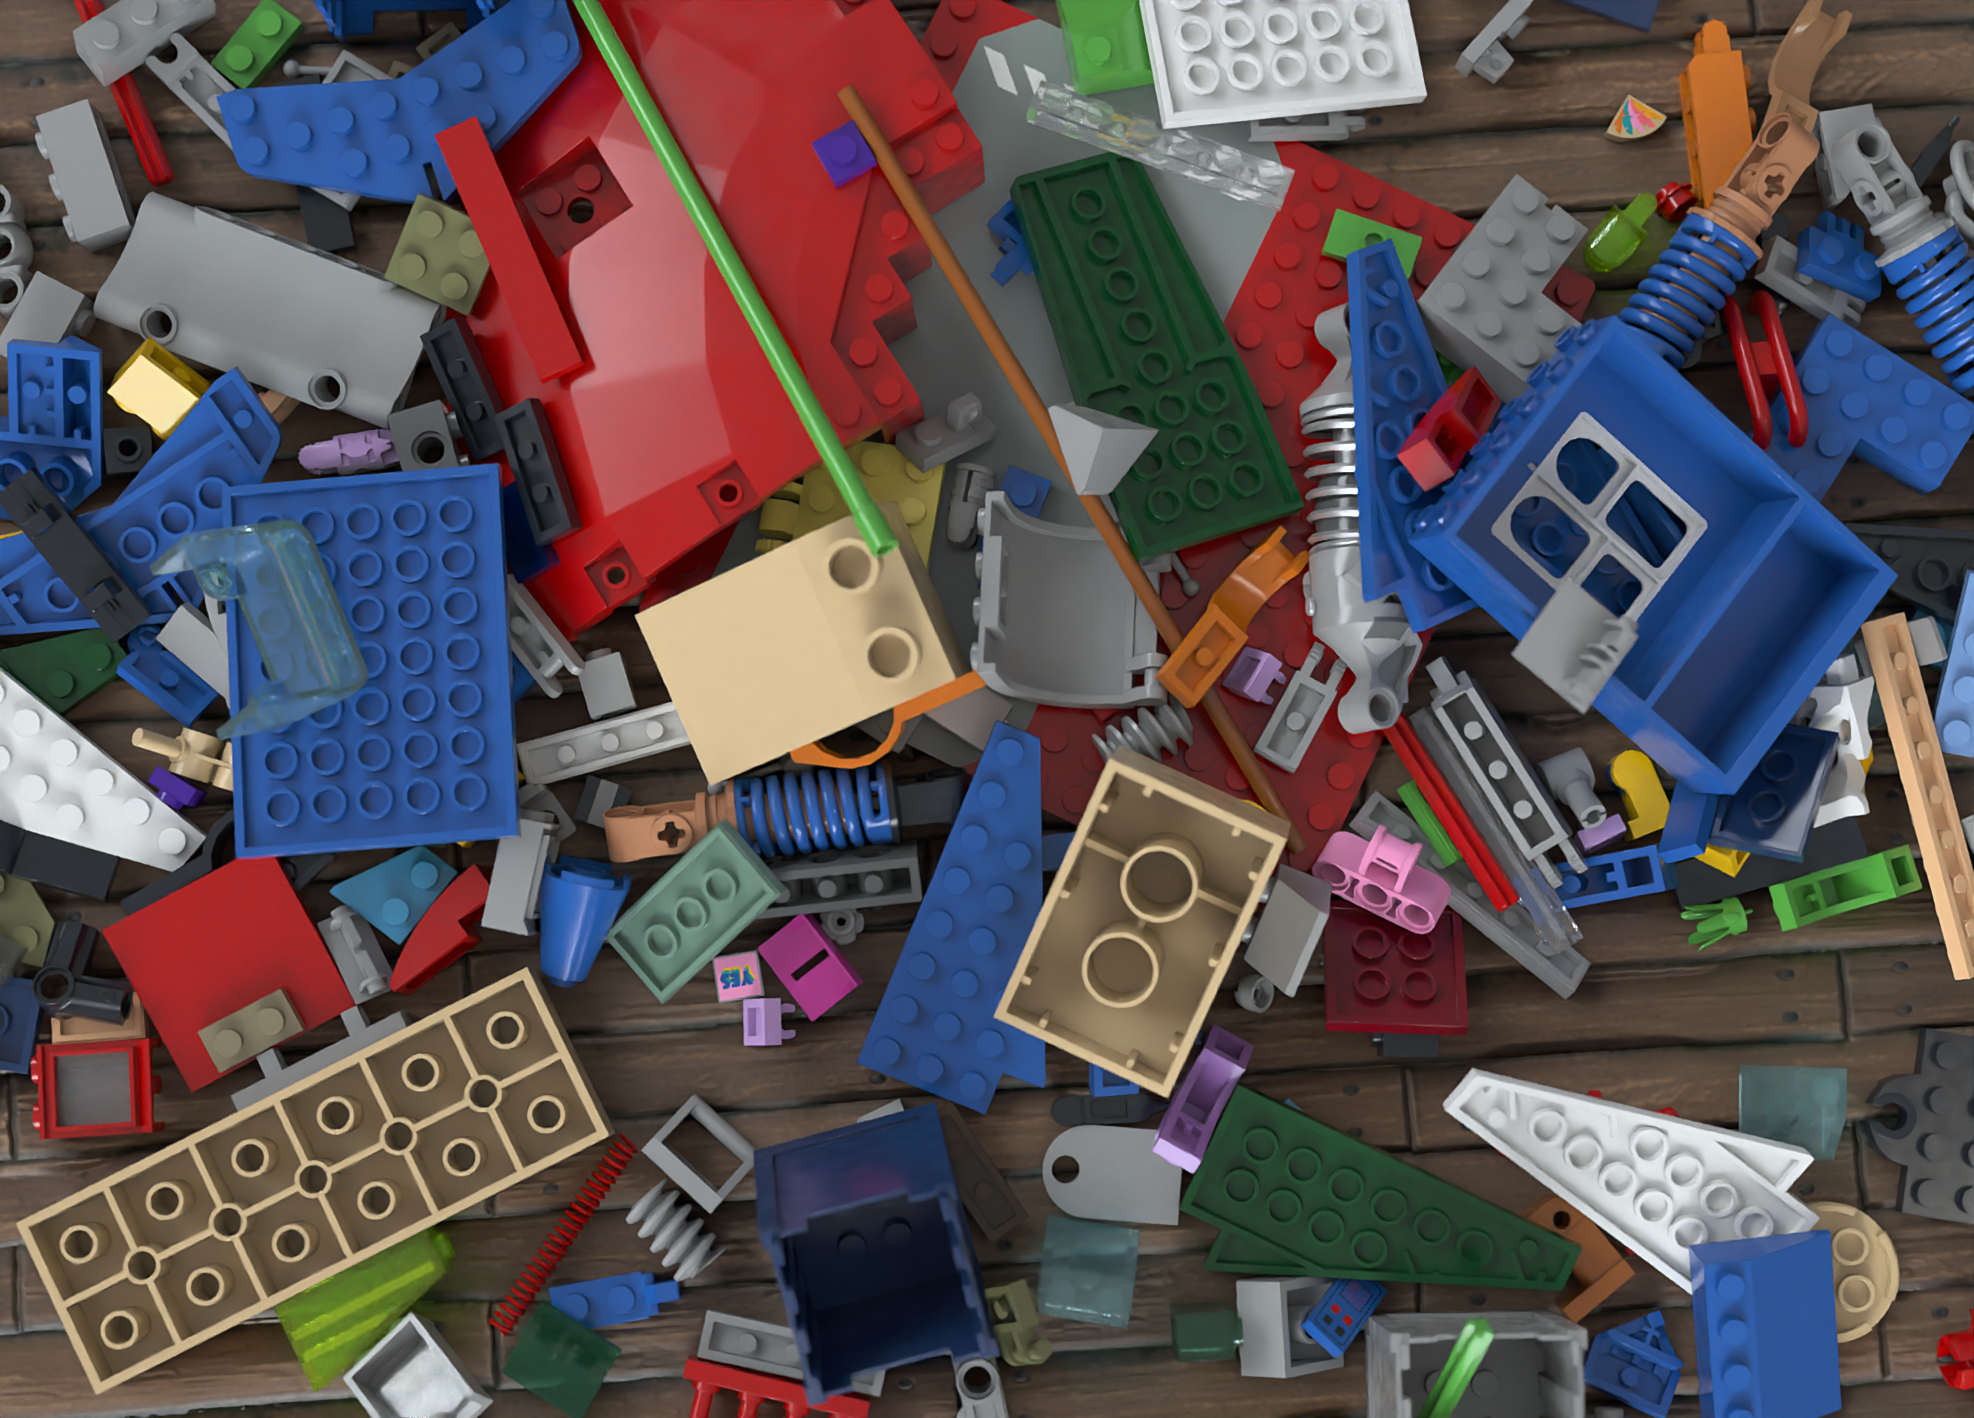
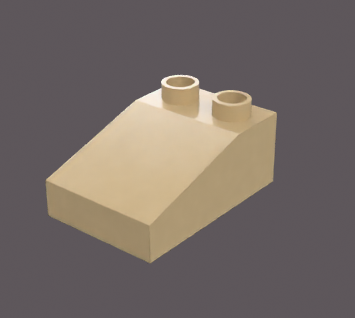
M896 501L876 503L899 542L898 546L881 557L872 556L854 523L852 514L635 615L710 786L940 687L971 671Z
M1120 745L1108 760L994 1017L1168 1098L1287 840L1291 823Z

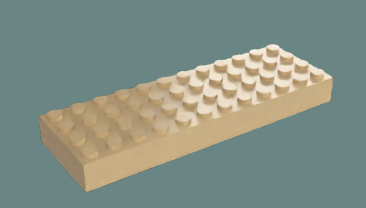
M525 967L17 1222L16 1225L97 1395L615 1134V1131L535 967Z

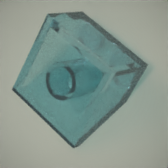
M1048 1215L1035 1292L1039 1304L1037 1314L1128 1328L1135 1283L1139 1230Z

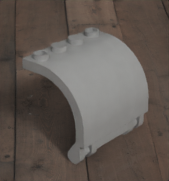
M1004 491L986 492L985 508H979L978 530L979 534L984 537L983 552H978L975 560L976 576L978 580H981V596L975 597L973 603L974 622L976 625H979L978 642H973L971 646V665L973 670H977L978 675L995 691L1033 703L1089 709L1134 708V706L1166 704L1167 689L1155 678V675L1169 657L1157 653L1158 629L1098 529L1060 525L1039 520L1019 511ZM1120 527L1119 530L1121 531L1122 535L1127 541L1122 527ZM1170 553L1140 562L1141 567L1158 595L1160 591V573L1169 572L1172 569V555ZM1145 674L1144 686L1135 687L1136 675Z

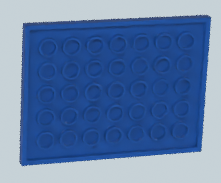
M495 463L221 487L236 858L243 860L521 837L502 467Z

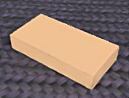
M136 992L133 993V1007L129 1019L124 1022L123 1026L76 1017L67 1020H57L51 1017L52 1045L149 1038L148 1013Z

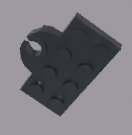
M1920 1028L1914 1074H1893L1877 1081L1879 1084L1868 1095L1865 1103L1876 1107L1892 1103L1897 1108L1899 1114L1896 1125L1890 1129H1886L1879 1121H1863L1864 1131L1870 1142L1868 1146L1883 1159L1901 1165L1895 1211L1974 1225V1036Z

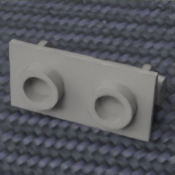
M343 905L331 912L332 917L317 923L318 929L355 1005L362 1004L392 990L389 982L393 972L368 921L357 914L356 911L349 909L348 905Z

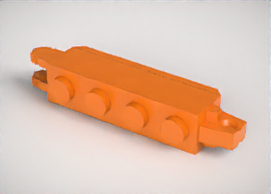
M1714 18L1712 21L1704 23L1700 32H1697L1693 39V45L1695 46L1693 49L1694 58L1678 77L1692 193L1697 197L1694 207L1705 210L1715 200L1713 194L1718 186L1725 184L1736 164L1741 161L1753 144L1752 135L1756 131L1755 111L1753 108H1748L1746 93L1751 85L1749 66L1747 64L1743 65L1741 50L1731 51L1730 38L1726 29L1727 25L1714 20Z

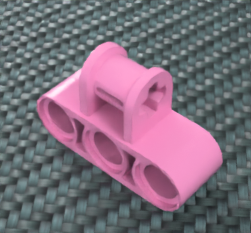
M1382 824L1378 827L1370 842L1349 832L1339 831L1334 833L1312 867V875L1332 884V893L1418 934L1431 932L1451 898L1450 886L1443 878L1416 865L1423 844L1416 842L1412 845L1387 833V827Z

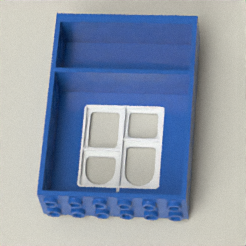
M1616 315L1597 321L1591 319L1586 324L1578 327L1572 325L1556 340L1554 347L1557 351L1548 362H1541L1526 379L1529 387L1520 398L1518 396L1514 397L1501 410L1498 415L1501 422L1493 433H1486L1479 440L1481 444L1476 443L1472 447L1470 454L1473 458L1464 470L1458 469L1454 476L1445 481L1442 486L1445 494L1435 506H1428L1416 518L1413 526L1417 530L1409 538L1408 542L1519 641L1522 640L1566 577H1569L1580 587L1604 555L1608 554L1614 557L1642 585L1641 593L1624 614L1638 624L1635 633L1639 637L1591 705L1691 793L1734 795L1899 575ZM1575 438L1592 440L1612 456L1617 463L1616 472L1589 505L1580 502L1564 487L1559 480L1556 470L1557 456L1561 448ZM1633 481H1638L1677 515L1687 527L1685 536L1659 568L1651 566L1610 529L1605 521L1608 512ZM1537 496L1551 501L1588 535L1589 541L1587 546L1564 576L1559 579L1553 577L1520 548L1513 538L1510 528L1511 515L1515 507L1525 498Z

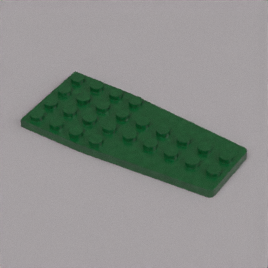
M1126 147L1016 177L1009 189L1010 197L1075 405L1159 430L1114 490L1108 493L1137 563L1299 513L1304 508V504L1254 383L1136 151Z

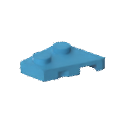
M419 845L333 886L329 892L402 947L430 906L459 876V873L423 845Z

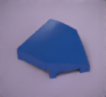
M1660 1310L1593 1336L1583 1357L1584 1385L1655 1418H1666L1681 1376L1679 1368L1684 1367L1682 1360L1676 1357L1663 1325L1665 1322Z

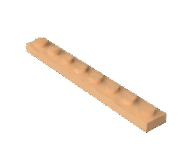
M1901 612L1864 622L1861 625L1954 978L1955 980L1970 979L1974 977V871L1905 613Z

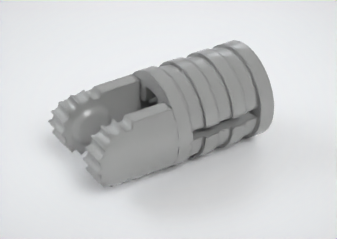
M957 463L956 475L953 479L954 485L950 493L951 498L947 506L950 512L947 521V532L945 534L952 544L963 551H970L971 548L974 549V546L977 545V540H979L978 511L979 508H985L986 492L993 491V483L997 472L991 468L972 463Z

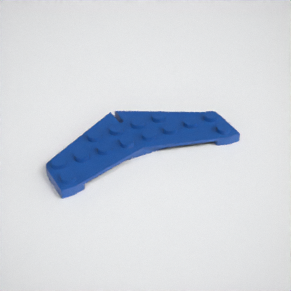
M511 0L399 79L245 88L216 96L236 161L241 169L254 178L414 204L418 193L421 192L437 199L427 170L433 167L443 200L446 204L450 205L459 195V192L434 135L477 116L496 155L580 63L583 48L567 0Z
M238 366L215 380L200 398V401L113 505L76 516L154 612L141 624L168 623L180 607V603L165 584L167 581L171 583L184 603L190 602L198 610L200 609L205 599L201 572L213 569L219 570L224 560L221 487L262 484L282 444L283 433L280 425ZM57 522L53 523L51 526L47 527L46 529H44V530L41 531V532H42V533L45 532L46 530H48L50 527H52V526H53L54 524H56ZM24 533L0 539V635L101 628ZM103 579L101 582H99L97 585H95V586H94L93 588H91L89 591H90V592L93 591V590H94L100 583H102L105 579Z

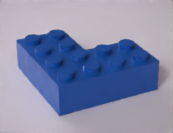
M1829 314L1813 327L1793 359L1808 410L1809 430L1807 440L1801 448H1793L1788 444L1789 413L1779 382L1775 394L1771 398L1772 400L1768 401L1772 419V438L1770 446L1765 453L1819 503L1851 452L1922 496L1940 486L1974 431V403ZM1753 425L1746 434L1751 440L1753 437Z

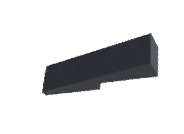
M1856 815L1848 816L1813 827L1803 863L1750 853L1734 878L1694 858L1675 864L1680 888L1673 889L1679 911L1686 909V905H1703L1866 858L1869 855Z

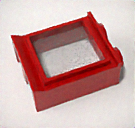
M161 1038L37 1046V1055H34L31 1061V1076L33 1082L38 1083V1102H35L32 1115L35 1129L40 1130V1140L164 1131L165 1121L155 1122L154 1094L161 1093L162 1080L160 1075H153L152 1048L162 1047Z

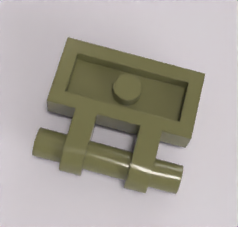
M1025 1279L985 1286L994 1333L997 1335L1001 1347L1002 1358L1013 1366L1041 1364L1046 1361L1052 1354V1345L1042 1336L1036 1335L1034 1326L1040 1325L1036 1314L1039 1311V1304L1031 1287L1027 1286Z

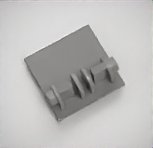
M1566 577L1514 649L1512 655L1579 711L1585 713L1639 637L1635 633L1638 624L1625 615H1622L1620 619L1616 618L1569 577Z

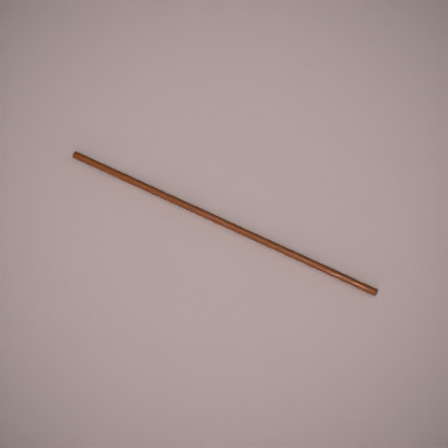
M853 84L845 87L837 93L839 99L1076 493L1048 409ZM1077 495L1173 654L1185 638L1140 563H1137L1130 546L1100 496ZM1211 685L1200 699L1202 705L1265 810L1291 823L1285 843L1292 855L1303 851L1308 847L1307 842L1213 685Z

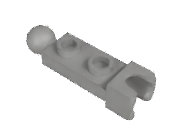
M172 33L170 40L178 49L176 60L165 64L155 56H148L146 65L233 151L216 96L236 89L179 33Z

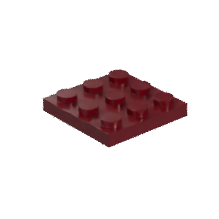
M1330 900L1329 916L1322 930L1325 1031L1466 1036L1469 1022L1462 916L1446 905L1431 932L1418 934L1350 901Z

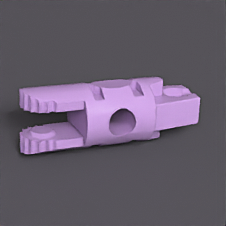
M387 429L333 436V440L305 445L298 453L299 457L297 458L300 460L299 464L303 465L304 469L309 470V473L314 475L339 473L340 476L387 469L400 464L391 430Z

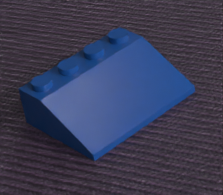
M1824 1229L1688 1245L1701 1418H1819L1842 1409L1830 1231Z

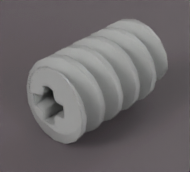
M1169 692L1170 706L1167 703L1153 706L1155 715L1144 707L1137 710L1139 724L1135 723L1128 716L1121 719L1123 733H1120L1112 725L1105 728L1107 742H1104L1096 734L1091 735L1095 748L1104 764L1107 765L1109 758L1120 745L1145 757L1148 755L1152 760L1159 763L1162 762L1160 748L1163 746L1173 755L1178 754L1176 739L1181 738L1189 746L1194 745L1193 726L1182 704Z
M666 1177L632 1206L626 1221L628 1224L640 1220L644 1221L638 1232V1236L641 1239L653 1234L656 1235L649 1249L655 1253L667 1248L668 1252L662 1264L664 1267L676 1263L680 1264L673 1277L678 1282L689 1277H695L722 1254L726 1247L723 1246L712 1251L709 1249L716 1235L713 1232L700 1237L697 1235L704 1221L701 1218L689 1222L686 1221L692 1209L689 1203L677 1208L673 1206L680 1192L675 1189L664 1194L662 1193V1189L668 1180Z

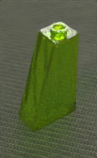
M435 1226L429 1227L274 1307L314 1392L333 1383L362 1353L367 1351L386 1333L396 1320L405 1315L454 1268L451 1258L455 1257V1251L444 1231L438 1233Z

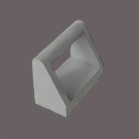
M694 1093L641 1151L709 1213H712L753 1168V1151L757 1149ZM689 1114L743 1162L720 1189L665 1141Z

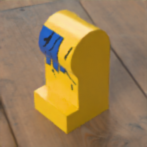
M1635 750L1625 751L1612 758L1606 766L1605 775L1609 785L1620 793L1631 820L1624 823L1627 829L1624 834L1626 842L1664 828L1670 804L1652 762L1645 754Z

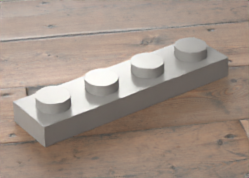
M710 1308L707 1310L697 1357L803 1380L802 1362L791 1326ZM886 1369L852 1378V1391L880 1396Z

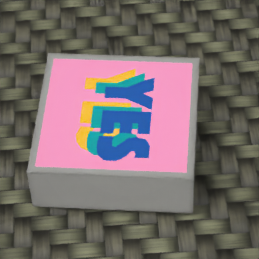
M758 950L718 956L712 959L719 1003L766 996Z

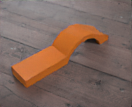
M1281 525L1275 527L1221 581L1207 605L1208 610L1155 675V678L1186 708L1196 706L1249 638L1246 635L1247 627L1260 607L1288 580L1298 575L1307 564L1309 555L1306 550L1300 552L1295 557L1280 542L1287 532Z
M973 670L949 683L894 706V722L888 738L876 750L865 755L845 756L828 749L819 739L789 753L793 762L846 769L870 765L895 747L905 731L907 720L982 688L987 684L978 675L977 670Z

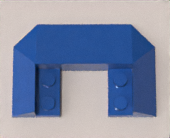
M73 335L68 336L60 343L12 339L7 343L9 416L0 415V491L31 468L36 467L72 511L104 483L102 350ZM0 505V519L13 520Z

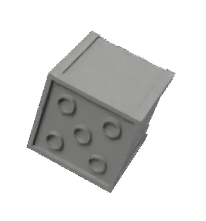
M1550 1310L1372 1313L1364 1323L1367 1418H1416L1467 1321L1471 1318L1478 1320L1479 1317L1488 1319V1325L1494 1329L1495 1334L1449 1418H1585L1583 1350H1587V1329Z

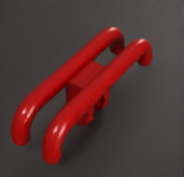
M1758 290L1752 293L1748 301V310L1753 314L1760 315L1767 341L1750 343L1738 302L1731 295H1722L1726 300V305L1719 312L1725 322L1738 367V375L1744 387L1745 399L1751 411L1753 420L1752 441L1764 452L1770 446L1772 419L1768 401L1772 400L1771 398L1775 394L1778 382H1780L1789 413L1788 444L1793 448H1801L1808 436V410L1773 297L1766 290Z

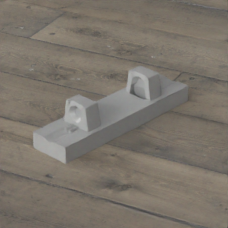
M356 1005L340 1014L350 1035L349 1037L289 1067L278 1047H272L258 1054L256 1057L265 1078L231 1095L237 1111L414 1024L409 1012L399 1011L371 1024L363 1007Z

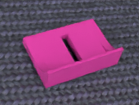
M812 913L799 914L756 948L812 1022L864 982ZM825 948L830 956L797 981L792 973Z

